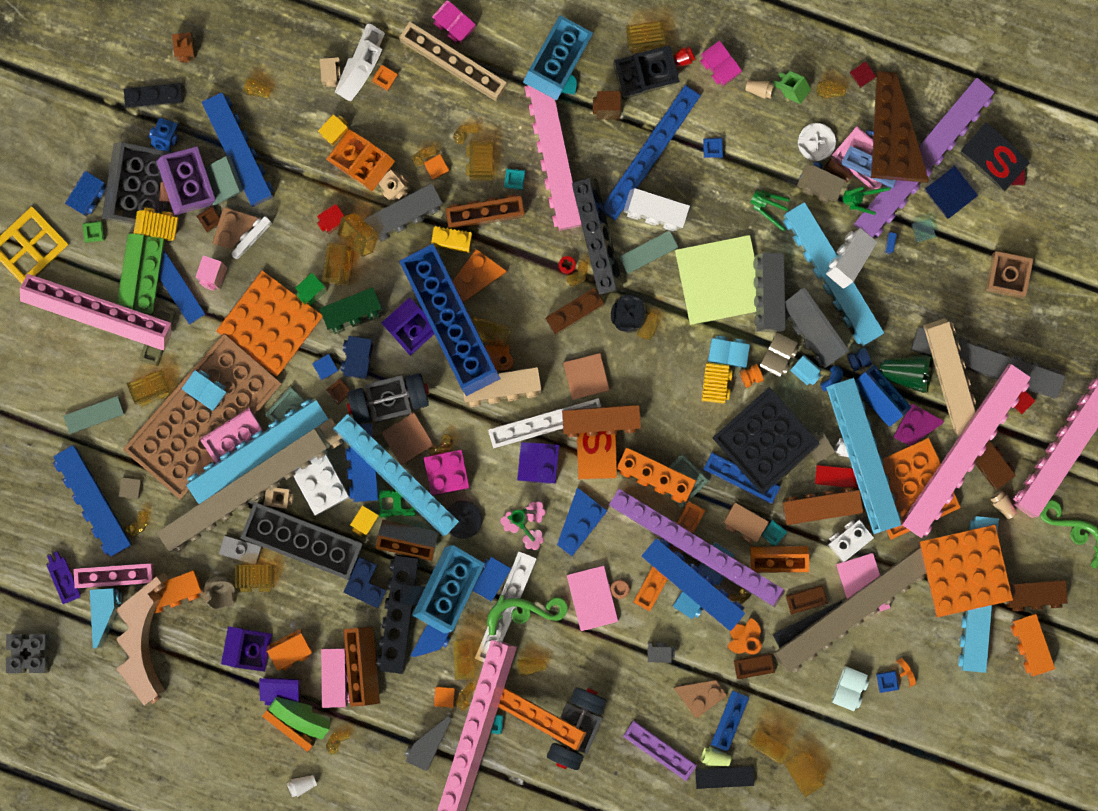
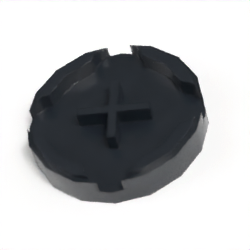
M631 294L620 297L611 309L612 323L618 330L626 333L639 330L646 322L648 315L645 302L638 296Z
M457 501L447 509L459 521L449 532L452 536L459 539H467L474 536L480 530L482 515L479 508L473 503Z

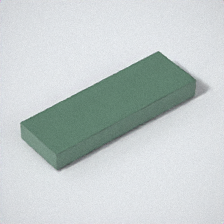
M668 231L621 255L619 259L626 273L629 274L674 251L678 246L671 232Z
M116 396L63 417L69 434L125 414L119 397Z

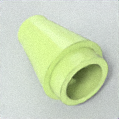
M705 747L702 752L701 762L708 766H729L731 755L713 747Z

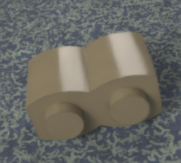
M777 332L759 367L777 377H780L781 374L786 375L790 367L787 363L790 357L794 359L799 349L796 347L797 342Z

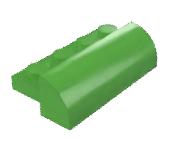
M127 234L117 305L144 314H154L165 239L140 234Z

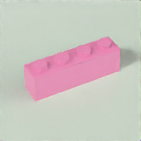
M154 564L74 569L75 588L147 584L155 578Z

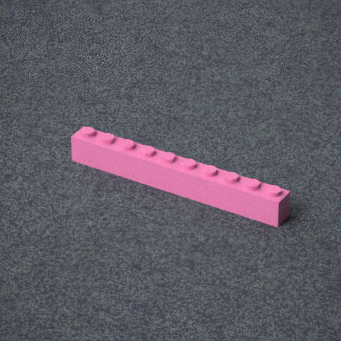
M1008 364L901 521V525L921 538L923 535L927 536L932 529L931 523L934 519H939L943 513L941 509L944 504L950 503L954 497L952 493L955 488H959L965 480L963 477L966 472H970L976 464L974 460L978 455L981 456L987 448L985 446L987 441L995 437L998 432L996 430L998 425L1006 421L1008 410L1016 406L1019 401V394L1021 391L1025 392L1027 390L1031 377L1012 364Z
M491 640L438 811H466L517 649L514 645L497 640Z

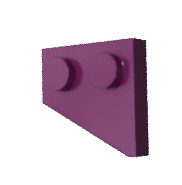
M910 404L912 408L904 415L893 438L907 446H911L942 425L944 421L914 404Z

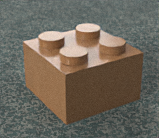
M995 251L992 254L985 291L1023 299L1027 294L1033 259Z

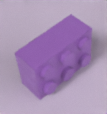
M198 147L163 155L156 161L174 215L208 207L216 201Z

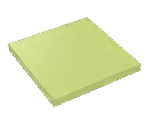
M750 235L675 250L690 325L756 312V307L754 306V298L756 296V288L754 287L755 269L753 267L755 257Z

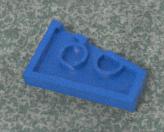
M579 488L576 489L557 543L560 548L571 556L574 555L607 512L606 509Z

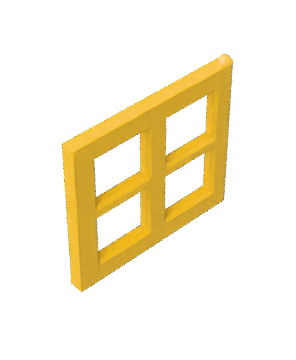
M31 206L0 235V247L13 236L23 248L11 259L0 250V261L22 284L27 274L37 276L69 245ZM32 217L42 230L29 242L19 232V229ZM47 233L58 245L43 257L33 245ZM28 251L38 264L24 275L14 263Z

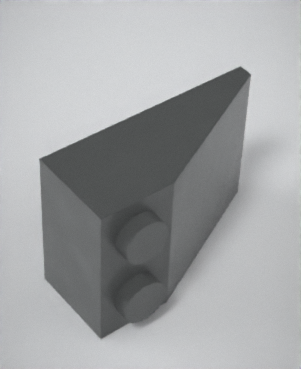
M448 715L413 745L410 744L404 755L407 757L406 762L427 771L453 716Z

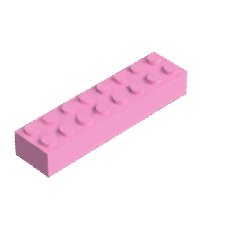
M1098 378L1090 382L1087 387L1089 392L1082 395L1078 400L1077 405L1079 407L1075 411L1072 410L1066 419L1068 421L1067 425L1058 430L1055 435L1058 438L1048 445L1045 450L1046 456L1038 460L1034 467L1036 471L1032 475L1029 474L1024 481L1026 486L1024 489L1019 490L1013 498L1015 500L1013 506L1031 518L1040 515L1098 428Z

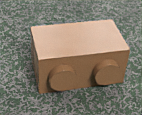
M734 503L723 524L726 525V530L734 534L737 531L742 534V539L752 543V541L757 542L768 521Z

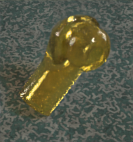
M470 682L459 693L456 706L461 711H465L470 706L466 699L476 690V686Z

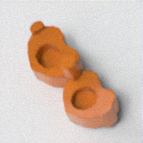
M903 658L895 661L904 669V672L899 675L901 677L907 675L910 684L909 688L916 685L914 674Z

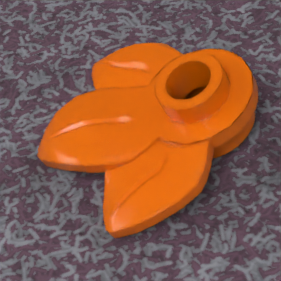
M499 339L495 346L484 345L497 372L499 370L508 371L512 368L514 359L509 354L510 347L505 341ZM502 359H507L506 363L501 364Z
M750 618L746 626L736 624L730 631L733 641L727 647L737 654L743 652L748 654L758 653L762 647L761 640L759 639L761 629L758 623ZM750 641H754L756 644L752 649L748 646Z

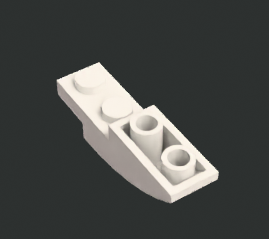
M372 24L366 25L353 58H349L335 93L348 101H352L381 54L382 49L379 47L385 35L383 31Z

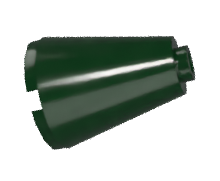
M931 355L884 359V363H880L879 370L889 381L922 393H927L931 381L930 372L933 359Z

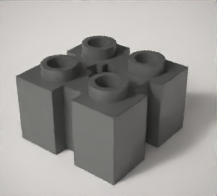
M6 634V650H11V657L6 658V673H25L26 668H29V673H49V657H44V650L49 649V634H29V639H26V634ZM26 648L28 652H31V656H28V659L24 656Z

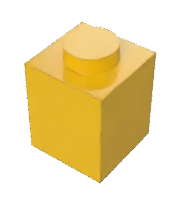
M333 114L318 132L334 146L349 129L346 126V120L340 115L336 117Z
M362 505L350 524L354 527L352 531L361 537L363 534L368 536L380 516Z

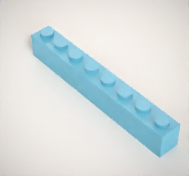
M805 202L787 212L783 216L785 218L783 223L788 230L791 229L793 231L795 243L798 246L801 245L804 249L803 255L805 259L815 267L813 269L814 274L824 282L823 288L827 295H832L835 300L833 301L834 307L838 312L841 311L844 318L842 319L848 328L851 327L854 331L853 337L857 344L861 343L864 346L883 335L882 328L854 282L843 289L826 275L830 268L828 266L829 263L837 255Z
M852 378L826 387L873 533L876 534L901 526V516L895 507V497L890 491L888 476L884 473L883 460L878 454L876 439L872 436L871 423L866 417L865 405L860 399L858 384Z
M309 398L300 404L301 408L296 411L294 409L284 414V419L273 421L268 425L269 429L264 432L262 430L252 435L253 439L249 442L243 441L239 443L235 451L224 453L219 457L221 460L217 463L211 462L203 467L204 471L200 474L196 472L190 475L185 484L198 504L327 421L328 418L316 399L311 400Z
M348 414L332 428L442 536H446L459 522Z
M975 516L973 520H970L969 530L995 525L998 535L999 518ZM992 605L965 611V616H962L961 628H964V633L960 636L959 646L962 647V655L958 656V666H961L960 670L986 673Z

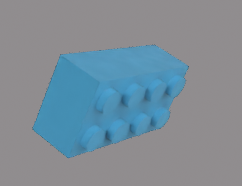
M559 15L528 70L523 83L557 100L585 51L593 32Z
M454 545L445 547L412 615L444 634L452 632L485 563Z

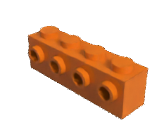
M630 448L625 449L617 466V469L621 470L619 474L629 479L630 476L638 478L637 483L646 487L650 484L655 487L654 491L664 495L667 492L673 495L671 499L682 503L683 500L688 501L697 480Z

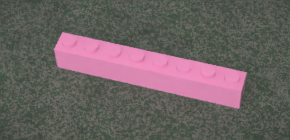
M529 85L524 86L526 97L531 98L532 104L528 105L530 115H534L536 121L532 123L534 134L539 135L540 141L536 143L538 153L542 152L544 160H540L542 171L547 173V178L544 179L546 190L550 189L552 196L548 197L550 209L554 208L555 215L552 216L554 227L558 226L559 231L581 227L555 99Z
M27 274L20 287L21 302L161 350L165 349L171 337L170 322Z

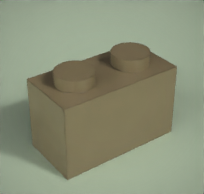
M805 165L797 186L803 189V193L811 196L815 194L819 196L818 200L829 203V201L837 202L845 180L814 165Z

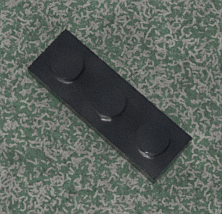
M180 83L123 89L126 109L183 103Z

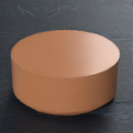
M616 580L612 583L610 591L615 598L623 599L628 596L630 587L626 581Z

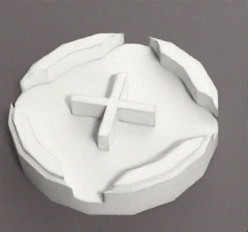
M809 124L803 128L798 137L799 151L805 158L811 161L825 160L831 156L835 149L836 138L834 132L825 124Z

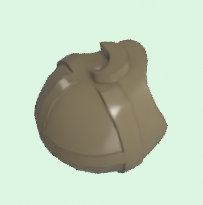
M221 575L208 579L204 590L201 591V596L205 603L212 609L232 607L237 599V596H234L235 589L233 583Z

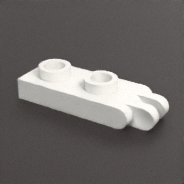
M266 217L257 219L253 224L254 228L251 232H245L240 238L241 242L232 252V257L239 259L271 226V221Z

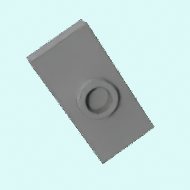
M224 536L219 554L257 565L262 546Z

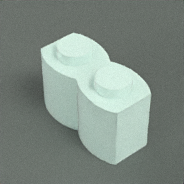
M844 666L831 702L852 711L855 708H859L862 702L861 692L866 690L869 684L868 675Z

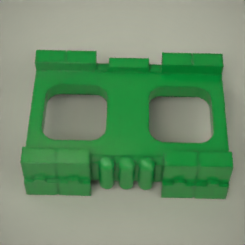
M379 491L380 518L403 514L404 517L416 516L415 509L413 507L411 509H402V496L397 491ZM382 498H393L392 510L382 509Z

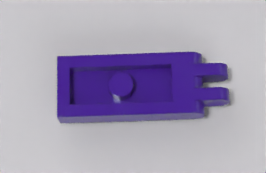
M55 551L56 560H53L52 555L48 554L49 563L46 566L64 605L82 596L79 589L75 588L74 577L64 556L61 557L59 552Z

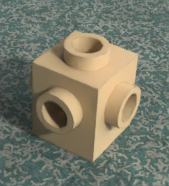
M390 170L379 182L383 189L382 194L388 200L399 201L407 197L408 192L411 190L408 186L409 181L407 178L393 170Z

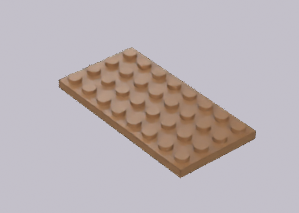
M223 334L123 450L176 497L182 500L189 492L185 484L188 481L187 478L196 472L200 474L204 471L203 467L211 462L214 463L200 438L247 408L255 416L282 384ZM194 370L197 372L200 370L204 371L210 376L208 380L213 383L218 381L226 387L224 391L227 394L215 411H212L182 390V387Z

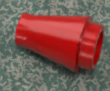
M684 46L673 55L676 67L693 64L692 62L696 60L690 46L687 48Z

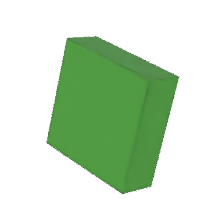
M102 221L82 223L85 243L105 241Z

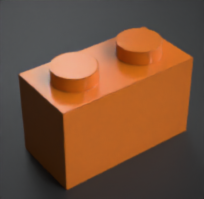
M301 629L266 646L267 653L277 671L290 668L293 665L292 663L298 660L300 662L306 660L312 653L311 647Z

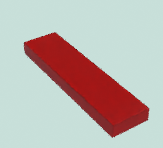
M816 465V485L854 487L859 489L853 469Z

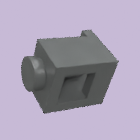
M648 643L647 662L671 663V659H675V647H667V643H656V647H652V643Z

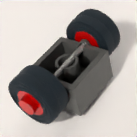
M421 373L406 376L408 390H406L402 375L366 384L368 400L363 388L348 391L349 403H347L349 415L352 414L354 421L358 424L371 421L369 408H371L375 423L412 414L409 397L414 410L429 406L427 395L430 392L428 385L423 382Z
M575 687L570 702L581 708L566 702L560 718L587 732L578 751L588 754L602 720V717L588 711L602 714L607 700L598 696V692L587 688L586 691ZM552 737V740L562 743L559 740ZM557 743L551 744L547 754V758L556 762V766L563 769L568 767L573 770H579L584 756L572 750L573 748L568 745L562 746Z

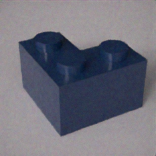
M348 336V340H344L343 351L346 355V361L342 360L341 372H344L343 375L345 377L367 380L374 344L371 339Z
M359 557L343 593L376 608H380L387 590L370 583L378 565Z

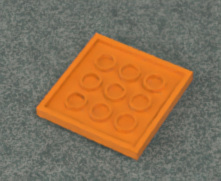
M261 271L216 332L221 336L225 334L257 363L278 378L323 317L307 303L304 305L296 295L264 271Z
M929 438L882 459L884 473L888 476L889 488L895 497V507L900 513L901 521L941 464ZM955 494L950 503H945L942 507L943 513L940 517L961 508ZM903 525L886 530L890 540L910 531Z
M995 525L919 542L936 617L1013 600Z

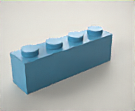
M714 542L712 545L728 556L734 557L733 553L718 543ZM700 563L698 566L700 570L698 572L699 575L703 578L708 576L715 582L713 586L715 584L720 585L724 576L703 563ZM683 591L672 606L690 619H693L694 616L698 618L703 610Z

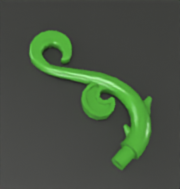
M1049 500L1040 513V518L1050 525L1073 527L1070 532V538L1078 545L1085 544L1088 540V533L1081 535L1080 530L1089 531L1097 541V546H1094L1095 558L1090 566L1097 569L1098 527L1090 522L1079 519H1050L1046 514L1050 508L1056 510L1057 517L1061 516L1062 508L1057 501Z
M501 595L499 601L492 607L487 617L489 635H496L498 620L503 617L500 614L507 608L515 606L522 608L521 613H518L516 608L511 612L512 620L515 623L521 624L528 621L530 611L549 620H561L567 614L568 605L561 597L551 598L546 604V609L550 610L553 605L559 606V612L551 615L528 600L521 598L504 599V595Z

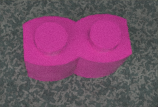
M448 0L432 16L433 24L440 31L446 30L449 33L447 37L454 43L458 41L462 44L476 28V24Z
M720 41L704 51L700 56L702 58L700 60L702 66L706 70L710 69L713 73L711 77L717 85L721 84L724 87L742 73L738 64Z

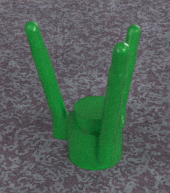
M864 186L852 190H845L843 201L847 206H850L851 210H859L876 215L875 211L858 205L863 201L864 195L890 191L891 187L861 191L864 190Z
M756 190L750 202L754 205L753 209L759 211L775 226L785 231V228L761 207L765 208L768 203L788 211L787 207L769 200V197L787 202L790 199L768 193L764 190Z

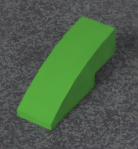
M276 697L269 706V711L277 718L309 736L323 739L330 730V717L313 713L311 705Z

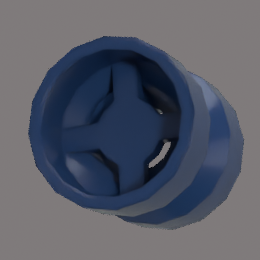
M865 347L859 349L857 353L847 354V359L853 372L860 370V367L872 365Z

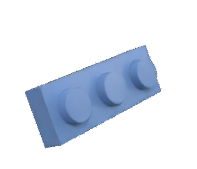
M850 146L841 164L869 178L871 177L872 156ZM871 178L891 188H894L897 180Z

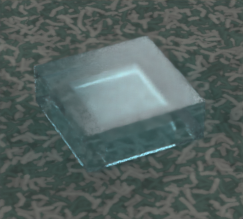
M931 219L912 224L917 243L936 238Z

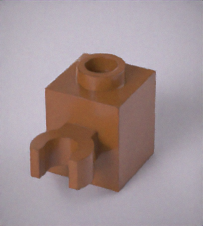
M192 33L172 34L175 59L181 63L190 62L191 59H194L195 48Z

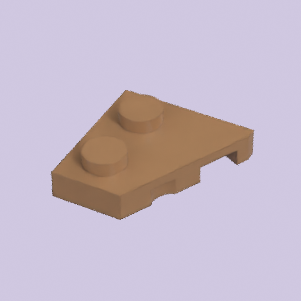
M223 207L212 244L232 249L242 235L248 232L259 218Z
M716 680L674 688L695 718L701 716L727 696Z

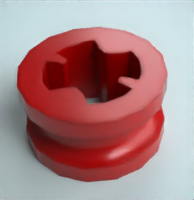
M564 256L560 259L559 269L562 273L570 274L575 270L576 263L572 257ZM564 260H568L569 263L572 262L573 266H570L571 269L562 268L561 264H564Z

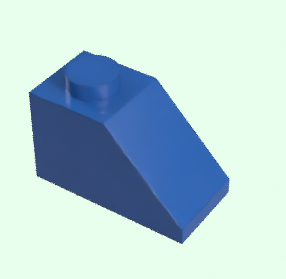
M427 624L410 656L417 657L440 650L442 646L446 648L451 639L448 636L449 633L444 634Z

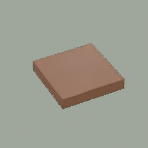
M600 353L563 362L572 400L610 391Z
M415 413L381 432L401 465L434 446Z

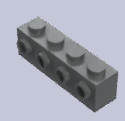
M431 183L364 220L375 241L380 240V242H383L391 237L389 234L395 231L400 233L406 230V225L412 222L417 224L423 221V216L429 213L434 215L440 212V207L443 206V203Z
M760 253L755 256L753 261L755 269L754 287L756 288V296L754 298L756 316L754 323L757 332H780L785 330L784 254Z

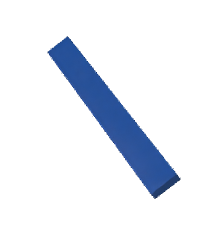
M685 85L603 204L605 214L616 221L623 211L630 190L638 189L701 97L699 93Z

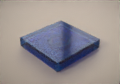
M955 166L924 189L947 220L978 196Z

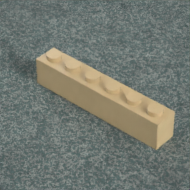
M410 21L399 37L400 42L496 102L507 87V82Z
M944 318L923 325L952 427L954 433L959 437L976 413L974 410L976 401L973 394L970 395L968 389L971 387L968 376L965 377L963 370L966 367L963 359H960L958 354L961 349L958 341L954 340V325Z

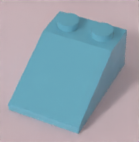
M119 589L90 590L93 648H102L118 613L116 609L120 607L119 604H122V592H119Z

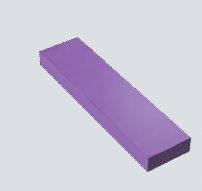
M636 721L631 723L623 735L624 738L685 781H687L697 766Z

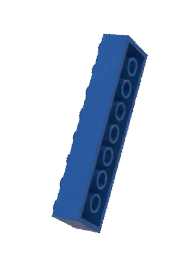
M434 244L400 260L399 262L464 394L468 396L500 380L501 378Z

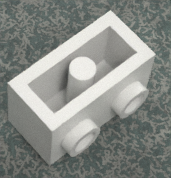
M851 520L844 526L846 529L841 534L837 532L829 538L831 542L828 546L841 562H845L874 538L860 520L856 522Z

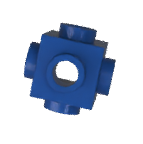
M159 118L156 126L150 130L151 146L158 150L169 152L172 145L175 146L178 140V123Z

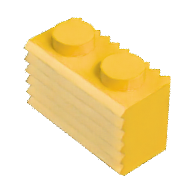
M144 208V210L137 211L134 234L174 241L179 218L173 217L171 212L162 211V214L155 213V209Z
M435 226L431 244H434L436 248L469 253L472 233L463 232V230L460 232L455 229H445L444 227L441 229V227L437 228Z
M706 362L701 401L725 404V400H729L730 389L727 388V383L732 379V370L729 369V365Z

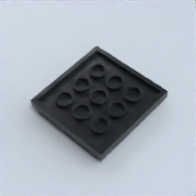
M770 387L712 437L762 495L767 493L821 445Z

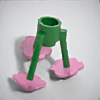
M530 502L529 507L524 508L522 511L514 510L512 513L507 512L505 517L501 518L500 523L504 526L505 531L508 532L510 530L512 533H516L520 527L526 533V536L523 537V542L527 549L537 550L540 544L544 542L543 534L540 530L535 532L529 531L525 526L528 520L537 523L543 520L546 511L543 509L544 505L542 502Z

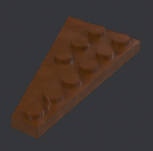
M877 71L870 178L928 183L929 178L897 73Z

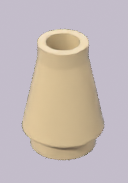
M748 80L745 91L764 99H771L775 84L771 83V81Z
M1000 490L990 498L991 504L1005 515L1007 519L1017 514L1007 492L1004 493L1003 490Z

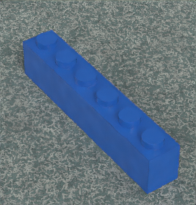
M219 93L201 102L227 156H230L242 188L251 206L254 207L273 198L271 192L274 189L270 181L266 182L263 177L266 174L263 166L256 163L255 158L258 156L254 148H249L246 142L249 140V137L245 130L241 131L238 125L241 121L237 113L233 114L230 109L233 104L229 96L225 97L223 93Z
M72 445L53 456L55 460L53 464L58 472L61 471L65 478L62 479L68 489H72L74 493L72 498L77 505H81L84 511L81 513L87 522H91L93 526L91 531L96 539L100 538L102 541L101 548L105 555L109 554L110 557H114L133 546L77 447Z
M656 538L641 557L731 631L746 614L743 612L744 607L737 601L731 602L728 599L730 595L722 588L718 591L713 586L715 582L708 576L703 578L699 575L698 572L700 570L692 563L690 565L686 564L683 561L685 557L677 550L673 553L669 549L670 544L664 539L658 540Z

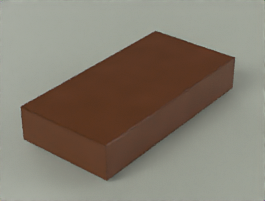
M823 585L785 596L791 615L828 604Z
M772 654L733 660L737 680L775 673Z

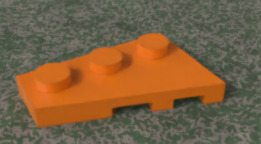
M476 249L454 278L453 283L464 303L483 288L493 283V281L503 276L507 271Z

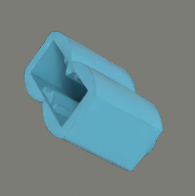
M716 336L715 339H711L707 362L746 368L750 345L746 344V340L735 339L734 342L727 341V337Z
M805 355L790 369L806 385L815 384L822 376L819 373L821 369Z
M194 370L182 387V390L212 411H215L227 394L224 391L226 387L218 381L213 383L208 380L210 376L204 371L200 370L197 372Z

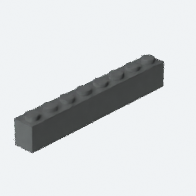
M918 327L910 350L932 356L924 327ZM959 337V340H957L961 349L958 354L960 359H963L967 370L998 380L1008 364H1012L1031 377L1027 390L1053 399L1059 397L1065 376L1061 375V371L1050 368V371L1043 369V365L1032 362V364L1025 363V359L1018 356L1010 358L1006 356V352L1000 350L993 352L988 350V346L982 344L975 346L969 344L970 340Z

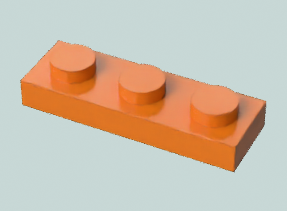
M266 710L263 714V718L307 752L314 746L309 736L305 733L300 735L296 729L284 723L269 710Z

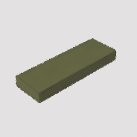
M157 306L154 317L170 322L172 327L176 312ZM144 344L139 361L158 367L163 350Z

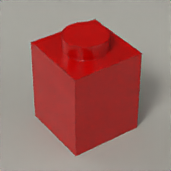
M334 204L317 216L319 221L316 223L322 232L326 230L330 234L348 221L337 204Z

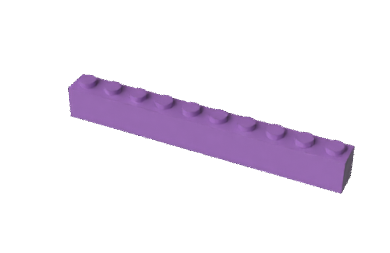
M978 78L974 80L919 146L928 177L933 172L931 167L934 164L938 166L945 158L942 154L946 149L951 151L956 145L955 139L957 136H963L969 129L967 124L971 120L975 122L982 114L979 110L983 106L987 108L993 101L991 96L994 91ZM897 180L894 188H891L890 191L880 192L867 208L875 211L876 215L864 212L853 226L857 229L861 228L872 238L873 236L878 238L884 230L882 228L884 223L887 222L889 224L896 216L894 211L898 207L902 209L909 201L906 197L910 192L914 195L920 188L919 182Z
M618 489L609 506L771 606L776 607L785 590L624 491Z

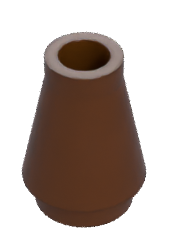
M830 158L823 169L845 180L846 183L853 176V173L842 165L838 159Z

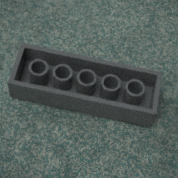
M256 502L253 504L240 537L349 580L364 545Z

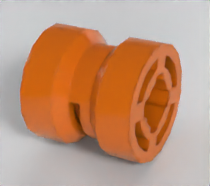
M757 364L752 365L750 369L739 371L745 388L751 387L754 382L761 383L764 381Z

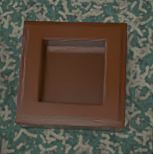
M211 206L197 215V218L208 233L217 227L220 216L214 207Z
M341 378L326 389L338 405L348 397V391H351Z

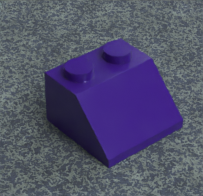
M410 297L381 322L410 356L434 335L426 315Z
M521 442L517 481L555 484L559 445Z
M228 626L221 664L265 672L268 658L266 646L270 645L272 634Z
M259 678L260 701H265L264 705H271L274 699L279 697L300 703L302 679Z

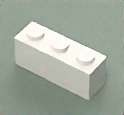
M861 228L847 234L844 239L846 240L845 244L840 246L836 252L838 254L837 257L828 265L830 268L826 275L843 289L854 282L877 244V241Z

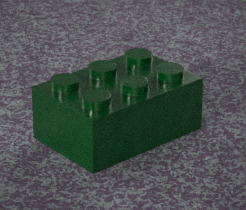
M373 287L319 308L327 330L334 334L344 332L345 327L350 325L352 327L363 324L362 320L367 318L370 320L381 317L380 313H383L382 306Z

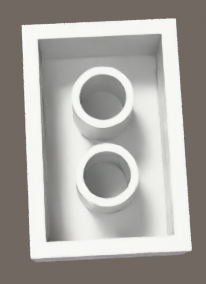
M634 188L629 192L623 212L628 213L627 217L635 220L643 218L646 219L645 223L654 226L662 224L664 229L674 232V230L677 231V229L683 228L690 206Z
M327 455L320 459L314 458L311 460L312 464L303 470L300 467L295 471L296 475L294 476L315 516L349 499V495Z

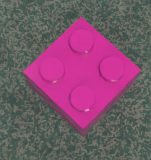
M462 450L424 457L432 496L469 489Z

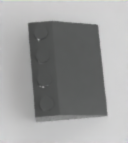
M123 142L114 143L102 219L135 224L137 211L144 210V208L155 209V213L162 214V211L166 212L167 202L159 201L160 183L163 180L156 161L161 156L171 153Z
M805 287L785 302V318H790L793 322V330L797 335H802L804 338L803 344L808 351L812 349L816 355L814 359L820 367L823 365L826 368L849 351Z

